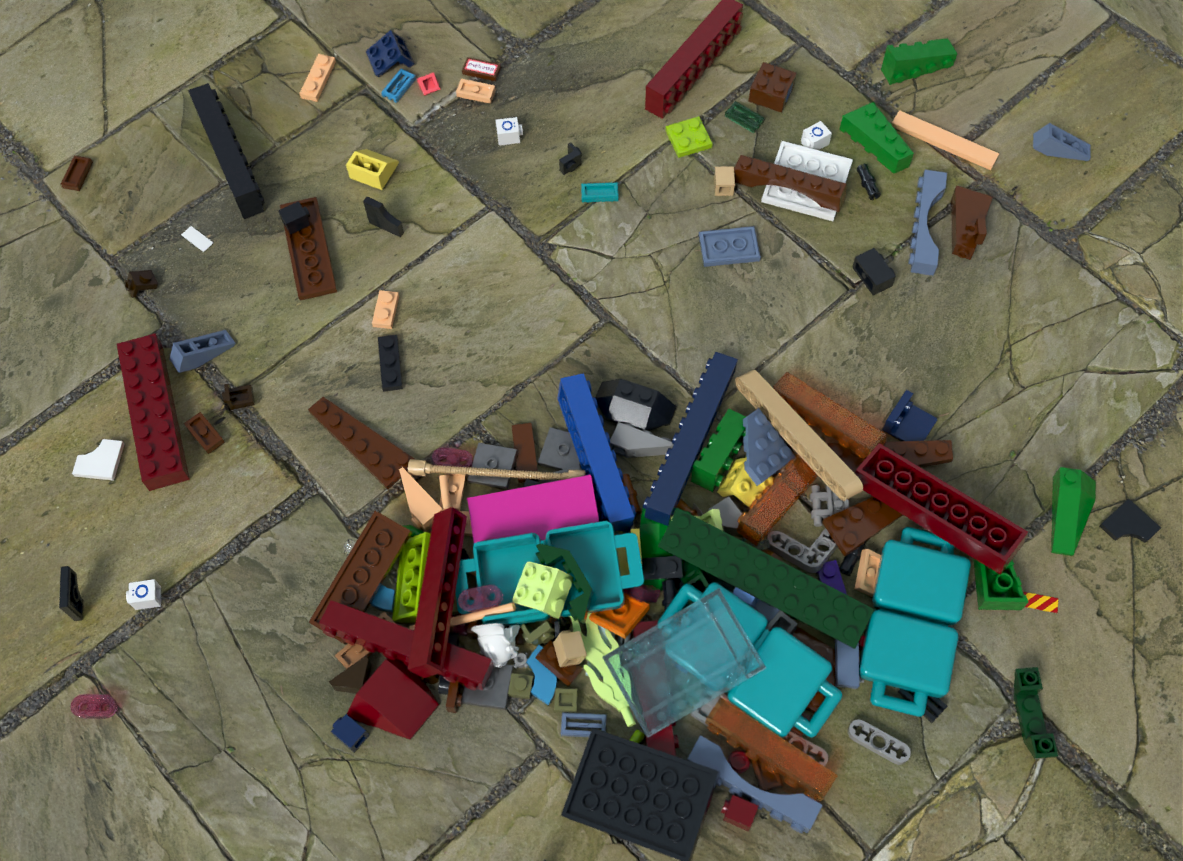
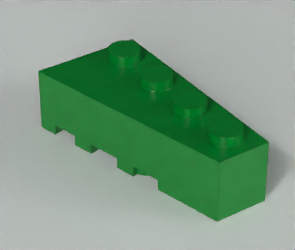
M874 102L842 116L839 130L843 133H848L855 143L859 142L864 146L866 152L874 154L877 160L895 174L910 167L914 153Z

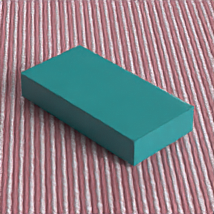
M618 182L581 184L582 203L619 201Z

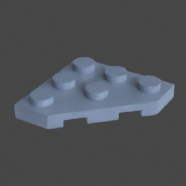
M759 408L743 419V427H746V436L743 437L744 452H746L747 460L744 462V470L756 486L760 485L795 458L790 448Z

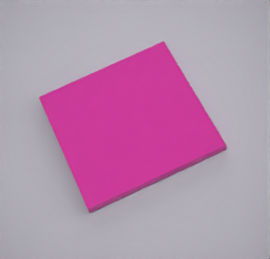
M591 475L467 498L474 543L528 533H536L542 541L546 540V534L550 530L599 522Z

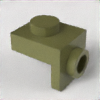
M546 621L535 630L527 624L521 625L523 630L522 636L528 644L531 643L538 646L548 643L554 638L555 624Z

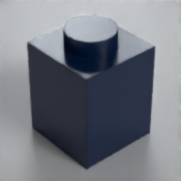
M347 714L343 718H338L331 730L332 734L354 753L369 737L367 731Z

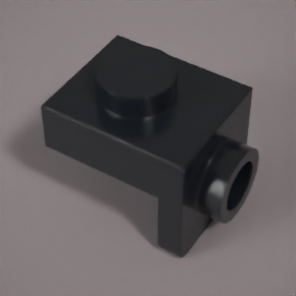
M572 143L568 144V154L559 159V169L563 175L573 172L582 165V152Z

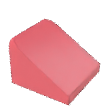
M434 72L417 78V83L424 96L440 90Z

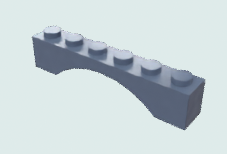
M924 170L923 176H919L917 188H920V192L917 191L915 202L918 203V207H915L914 218L917 219L912 227V233H915V237L911 239L910 249H913V253H910L908 264L911 265L910 272L933 276L938 265L939 249L929 234L927 215L934 204L942 199L946 188L947 173Z
M701 735L687 758L688 761L719 771L720 775L717 786L722 784L729 788L731 794L739 798L741 796L750 800L749 802L758 805L759 810L764 808L769 811V815L772 818L781 822L785 820L791 824L790 827L796 832L808 833L822 807V804L803 793L781 795L765 792L752 786L732 769L724 757L721 747Z

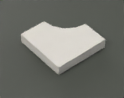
M103 439L99 447L93 452L77 456L72 474L74 477L114 481L125 444L123 441Z

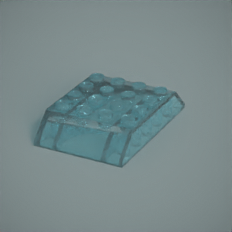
M720 588L602 657L647 738L676 723L766 669Z

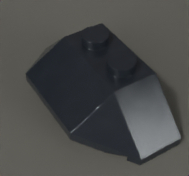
M623 379L603 381L595 397L607 420L616 423H628L642 431H650L670 425L677 407L659 391Z

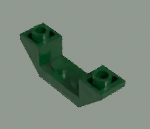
M539 543L536 545L539 551L535 554L541 564L546 563L547 566L551 567L564 559L565 561L562 562V565L568 574L572 572L576 578L573 584L579 593L582 591L584 593L569 602L572 608L568 611L574 621L579 619L581 624L585 623L593 596V590L569 550Z
M1038 667L1015 669L1014 702L1023 742L1034 759L1058 757L1054 734H1047L1038 693L1043 689Z

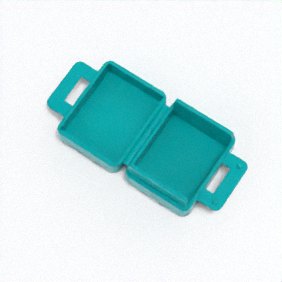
M601 521L550 530L546 534V540L542 541L536 533L479 541L474 543L473 546L474 558L460 561L455 592L457 609L461 614L512 603L525 564L527 562L541 564L535 554L539 551L536 545L540 543L571 552L593 590L588 613L619 609L625 603L623 589L638 587L644 582L638 538L634 533L615 535L613 525L608 521ZM626 547L630 575L621 576L617 548ZM564 559L551 566L567 573L562 565V562L565 561ZM476 571L479 599L470 600L466 573ZM573 582L560 615L562 617L571 616L568 611L572 608L569 602L584 593L583 591L579 593ZM515 603V611L483 617L482 623L484 625L499 623L506 627L549 619L550 616L539 610Z
M905 527L902 530L900 541L888 540L883 546L872 598L874 607H878L880 610L873 611L867 624L859 664V676L864 680L873 682L870 702L874 706L917 717L925 714L928 696L942 698L949 692L959 635L954 628L948 627V625H955L962 618L971 562L968 558L953 554L955 548L953 545L929 531ZM918 541L941 547V551L913 545V542ZM886 685L915 692L913 702L884 695Z
M718 583L709 584L704 593L691 584H684L657 622L658 628L671 637V640L665 647V653L669 658L715 691L723 690L725 686L730 689L728 700L778 737L787 736L793 726L808 737H815L842 699L841 690L826 680L832 671V665L828 660L781 627H775L771 631L767 630L768 620L763 614ZM690 599L695 605L680 627H678L673 622ZM817 691H819L826 698L809 721L802 716V713Z

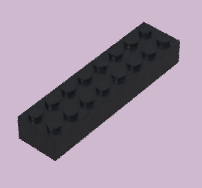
M209 83L188 90L243 219L265 212L262 204H265L260 188L255 181L251 168L247 166L249 164L245 155L240 153L243 152L236 139L233 128L230 126L227 115L222 114L225 112L222 103L216 101L219 99L216 90H211Z

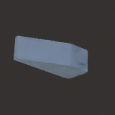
M1051 123L1033 134V149L1046 156L1083 161L1091 159L1090 144Z
M226 330L173 343L169 360L179 373L196 369L234 347L235 342Z

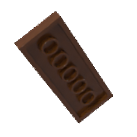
M317 197L299 200L302 208L306 207L311 216L308 218L310 226L291 235L284 226L300 301L337 292ZM295 202L281 204L280 209H283Z
M375 510L309 623L322 630L319 622L330 600L366 612L411 536L412 531ZM335 636V639L343 644H347L343 641V638Z

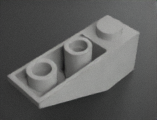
M618 422L609 444L610 449L614 450L616 454L627 458L666 455L668 448L672 449L674 445L666 437L660 438L653 435L650 431H642L636 429L631 424Z

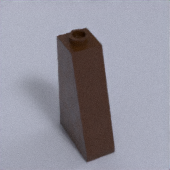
M956 185L951 198L953 255L971 260L976 245H974V239H966L967 232L972 231L965 230V226L967 223L975 224L977 218L986 219L992 196Z

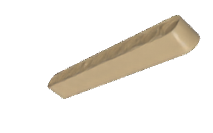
M751 370L735 379L736 386L742 395L756 410L759 408L774 429L839 499L846 501L863 491V484L857 475L756 370Z

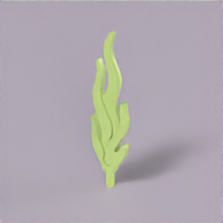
M588 613L585 622L587 637L581 632L578 620L574 621L572 616H569L572 620L573 632L580 631L587 654L585 659L603 677V682H601L594 671L588 665H584V670L590 678L594 691L604 701L622 713L627 727L634 726L636 722L629 709L632 678L629 667H625L624 677L621 680L622 658L617 641L613 638L610 631L606 629L607 640L612 646L610 650L599 633L598 625L590 620L589 616L591 613Z

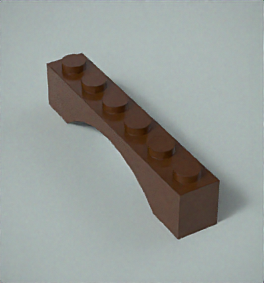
M740 155L734 167L735 183L749 187L775 185L789 188L809 197L821 207L840 212L846 199V183Z

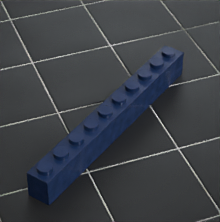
M715 352L712 359H708L705 367L707 372L701 374L699 380L701 385L694 390L692 396L694 401L693 403H688L685 412L687 416L686 418L682 417L679 429L681 430L679 433L675 432L672 440L674 445L672 449L668 448L665 460L667 461L665 464L660 465L657 474L659 479L658 481H653L650 489L652 494L650 497L647 496L644 501L643 508L646 509L645 518L669 526L671 517L691 475L693 464L698 459L733 378L738 359Z

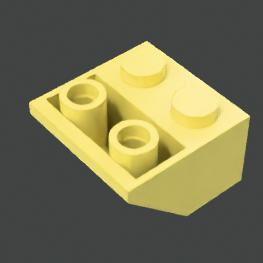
M363 149L353 153L346 167L351 179L382 190L398 166L399 161L374 151Z

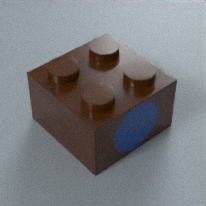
M763 62L750 87L748 102L782 113L794 88L797 73Z

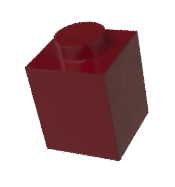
M732 795L731 800L726 799L721 811V813L725 814L723 821L749 832L758 805Z

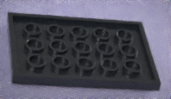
M592 728L561 816L674 859L691 861L720 772Z

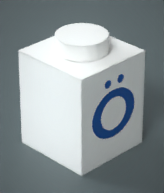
M517 117L496 120L499 145L520 143V136L523 135L522 124L518 125Z
M820 121L803 130L801 143L804 147L820 150L829 145L832 133Z
M155 579L129 583V591L126 592L127 603L135 610L160 607L161 586Z

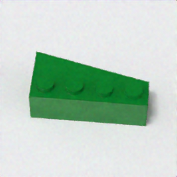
M948 38L929 40L926 44H922L921 41L915 42L914 45L909 46L906 43L900 44L899 47L887 45L881 71L890 85L901 83L937 70L950 68L954 65L957 52Z
M731 409L727 410L717 426L716 432L718 433L712 434L707 448H703L699 460H696L693 464L691 482L711 492L714 491L716 486H721L725 477L723 476L724 471H729L734 461L732 459L734 453L738 454L743 445L741 441L746 436V427H743V419L746 416Z
M973 558L978 610H1022L1028 604L1027 596L1024 595L1021 588L1020 578L1017 577L1014 570L1013 560H1011L1000 575Z

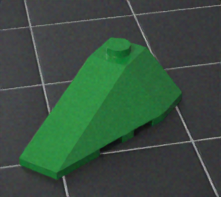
M1060 467L1053 476L1051 553L1068 556L1074 555L1095 503L1096 481L1082 470Z
M642 507L640 521L641 558L674 556L658 547L668 526L645 518L646 509ZM667 579L644 580L640 586V592L661 593L663 590L662 582Z

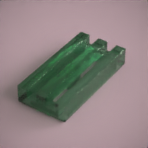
M736 101L725 112V117L752 133H755L756 129L765 120L761 115Z

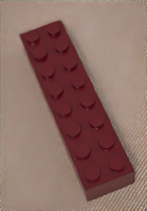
M721 0L646 85L645 110L661 119L672 112L674 105L682 100L686 91L691 90L694 82L702 77L705 69L710 68L713 60L721 55L724 47L729 46L732 38L740 33L742 29L741 20L744 15L742 13L743 4L735 0Z
M155 333L117 343L143 484L149 491L190 480L161 341Z
M880 443L855 471V474L863 484V491L1000 575L1021 549L1027 537L1028 531Z

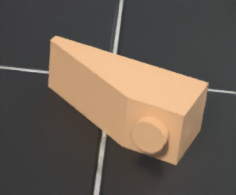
M402 467L400 474L412 516L411 522L416 528L419 529L421 527L427 532L432 528L434 514L443 511V509Z

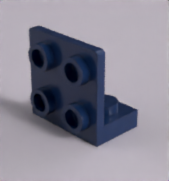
M392 30L366 50L377 77H380L396 62H399L401 65L404 64L409 68L414 65L405 40Z
M907 389L887 418L882 430L900 441H924L937 422V418L913 405L911 398L914 393Z

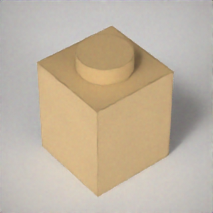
M715 167V196H733L735 187L734 167Z
M563 631L559 633L553 642L560 667L580 664L587 656L580 631Z

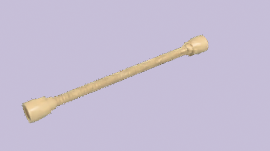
M410 459L408 463V473L411 476H426V474L436 472L520 479L521 477L522 479L535 478V480L551 479V481L586 476V470L569 469L568 472H563L562 474L555 472L553 474V472L545 473L539 471L524 472V470L511 471L508 469L498 470L492 468L477 469V467L433 466L427 463L426 460Z

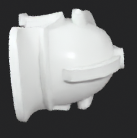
M496 623L478 625L471 628L478 635L477 640L481 648V655L492 659L494 667H502L507 664V661L517 656L519 648L516 647L515 637L518 634L519 628H521L520 625H510L509 628H504L503 624Z

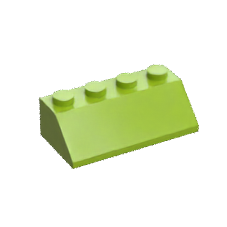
M424 532L409 538L400 553L392 620L395 623H416L431 533Z

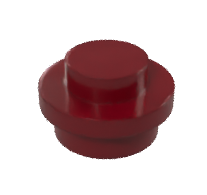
M740 750L733 751L728 757V763L737 774L748 770L750 758L745 752Z

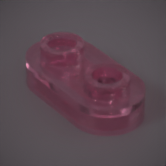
M441 447L432 454L434 465L472 467V455L466 450ZM446 458V461L440 462V459ZM466 461V464L461 465L460 462Z
M486 585L464 590L459 595L458 603L463 610L475 612L500 605L503 594L495 585ZM495 593V599L490 601L489 595ZM469 598H474L472 605H468Z
M96 694L78 695L72 700L70 705L71 712L75 716L91 719L110 718L116 713L118 707L116 700L111 696ZM87 704V709L82 711V707ZM109 705V709L104 711V707Z

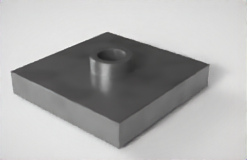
M549 428L538 465L556 470L580 465L570 432Z
M478 443L472 468L508 469L512 471L515 466L518 450ZM475 474L468 477L469 483L508 489L511 480L509 477L475 476Z
M513 665L493 666L483 691L464 687L462 704L506 710Z

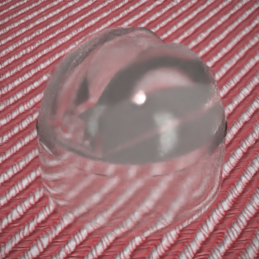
M348 539L342 547L343 554L348 553L347 557L356 543L354 540Z

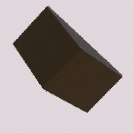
M364 656L330 680L329 683L335 691L357 693L369 679L372 664L368 657Z

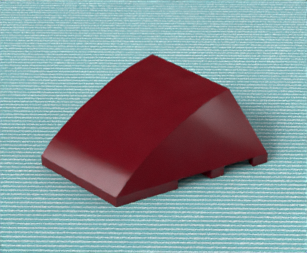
M386 658L356 693L347 715L353 720L365 723V725L373 726L411 740L439 704L426 683L421 680V676L409 671L408 666L402 660Z

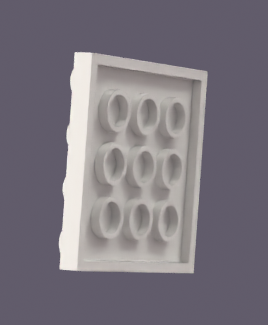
M782 141L774 164L846 183L853 159ZM766 185L761 201L829 221H834L837 212L821 207L815 201L797 191L775 185Z

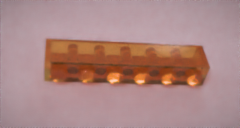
M786 372L772 387L809 425L816 426L826 436L833 437L843 447H848L856 452L860 458L866 459L879 443L885 446L887 434L792 374Z
M798 454L795 461L790 460L784 469L786 471L783 474L780 472L773 480L774 484L771 487L768 485L763 490L762 497L760 499L756 498L752 502L749 512L746 513L744 511L737 520L739 525L736 531L756 546L818 477Z
M720 697L705 721V724L708 725L707 729L718 736L720 733L727 738L726 742L734 748L741 747L746 751L745 755L755 762L760 760L766 764L765 769L774 775L779 773L785 777L784 781L793 788L798 786L805 791L804 795L815 801L819 800L821 802L838 776L722 697Z

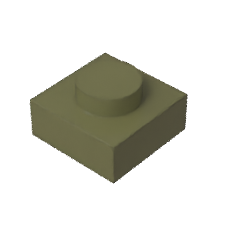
M511 673L508 697L530 699L533 676Z
M555 688L554 712L577 713V689Z

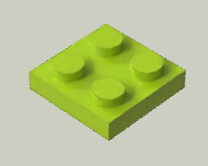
M699 116L668 125L665 128L678 158L712 148V141Z

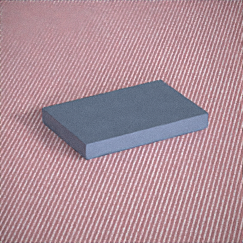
M754 226L702 231L698 234L704 267L760 261L761 257Z

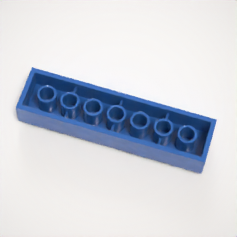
M584 373L561 378L557 399L567 429L570 432L582 470H586V475L592 476L600 522L609 520L608 522L613 525L614 531L630 533L634 517H636L635 507L630 505L628 488L622 483L623 474L621 469L616 466V454L614 450L610 449L609 434L604 432V421L602 415H598L596 398H592L590 381L586 380Z

